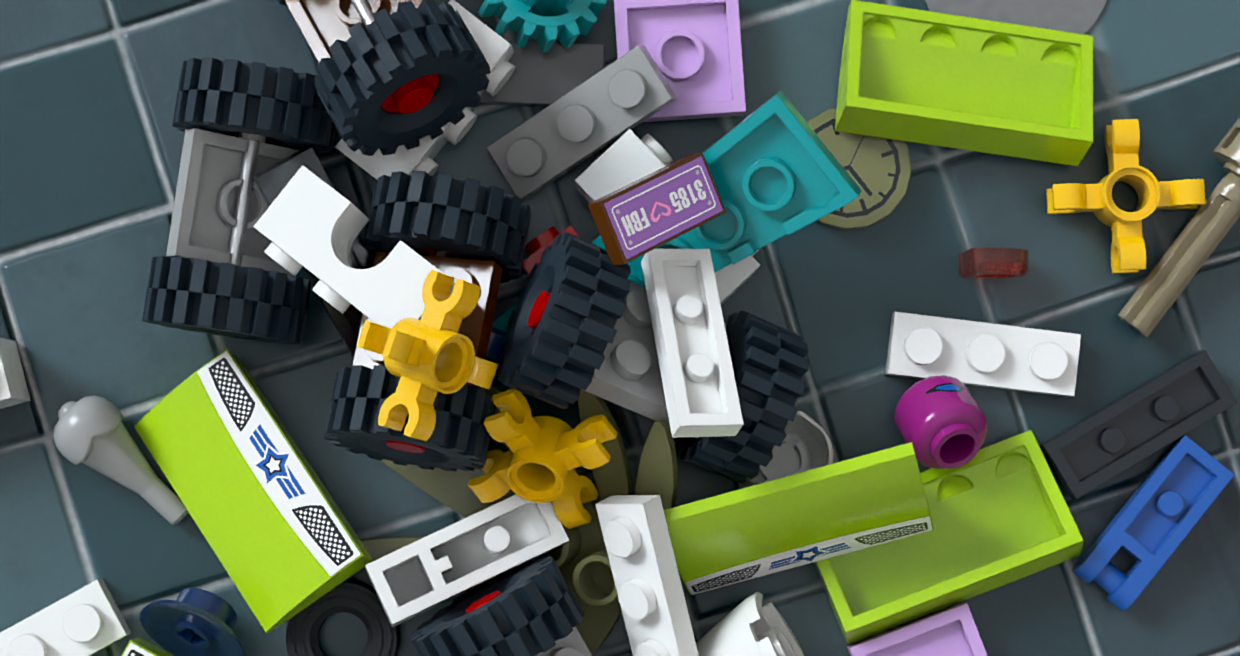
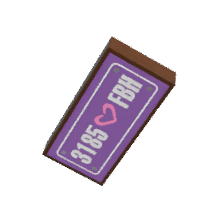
M703 152L683 157L588 204L613 265L626 264L726 213Z

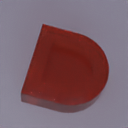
M971 248L959 254V276H963V278H1019L1029 273L1028 250Z

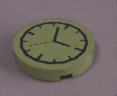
M836 108L828 109L807 121L809 126L862 190L860 195L852 202L817 221L830 228L849 231L868 228L889 216L906 194L912 171L909 150L905 141L835 131Z

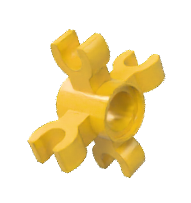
M1138 119L1112 120V125H1106L1104 131L1109 174L1100 179L1097 184H1053L1051 189H1046L1047 214L1094 212L1099 221L1111 227L1112 274L1138 273L1139 270L1146 269V248L1142 233V219L1158 209L1189 210L1197 209V205H1205L1204 179L1158 182L1152 172L1139 166L1140 128ZM1115 182L1128 183L1137 192L1138 205L1134 212L1123 211L1114 203L1112 188Z
M434 270L429 272L423 284L422 298L425 308L420 320L412 317L404 318L396 323L392 329L365 320L357 343L359 348L381 354L386 369L392 375L400 377L396 392L384 401L380 409L378 425L402 431L406 417L409 414V420L403 435L427 441L435 428L436 412L433 403L437 392L443 394L455 393L466 382L490 389L498 364L476 357L472 341L467 336L458 333L462 319L467 317L478 303L480 286L457 278L453 292L449 297L454 278Z
M512 388L493 395L492 401L501 413L486 417L484 426L495 441L505 442L510 451L504 453L501 450L488 451L484 468H482L485 474L469 480V488L482 503L493 502L504 496L510 489L519 497L530 502L547 503L552 501L558 520L568 529L590 523L592 517L582 504L596 500L598 492L592 481L586 476H579L574 468L583 466L585 469H595L610 461L611 456L601 443L617 437V431L602 414L594 415L572 429L566 422L555 417H532L531 409L525 396L516 389Z

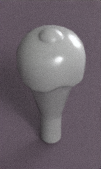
M92 395L83 397L77 402L69 401L60 408L58 412L59 421L54 427L53 439L56 448L68 461L76 465L82 463L137 493L171 525H177L189 513L181 499L157 477L123 424V415L116 405L104 397Z

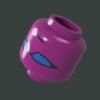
M946 375L927 377L916 382L906 390L896 405L894 419L898 432L905 443L912 442L916 459L926 467L951 469L965 465L976 456L985 441L988 430L985 414L969 389L957 378Z

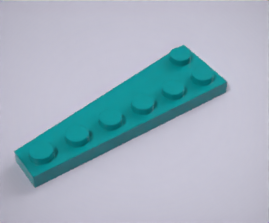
M780 90L703 152L726 213L655 249H710L715 273L730 264L734 265L751 256L758 249L784 235H790L856 199L862 190ZM600 235L591 242L606 249ZM645 254L627 263L631 269L627 280L642 287H645L641 261ZM520 300L493 321L492 327L507 333L510 328L508 324L512 311L516 310Z

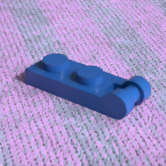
M1186 435L1178 438L1097 540L1080 556L1073 566L1072 572L1087 584L1092 580L1108 592L1106 599L1120 611H1125L1138 598L1235 474ZM1120 547L1136 559L1135 563L1125 574L1109 562Z

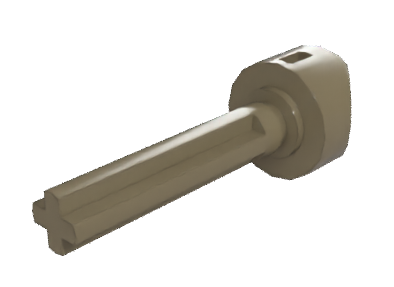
M1240 117L1213 151V156L1223 166L1227 175L1220 180L1205 200L1206 204L1199 208L1118 314L1123 322L1145 337H1148L1240 217Z

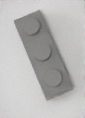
M638 45L488 146L487 149L515 195L525 200L621 137L629 128L633 129L675 101L677 97L646 47Z

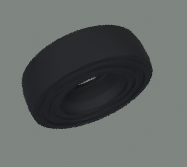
M345 580L288 620L286 647L289 656H327L321 648L319 632L324 621L332 614L338 612L354 614L364 623L368 633V641L365 650L360 656L398 655L401 640L400 625L391 626L375 589L362 582Z

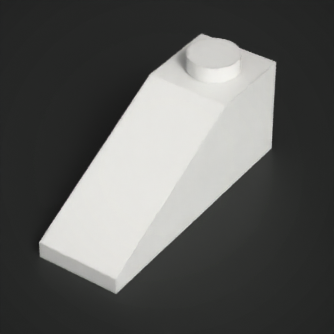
M515 494L365 565V569L389 622L394 627L568 542L569 539L555 514L551 502H530Z

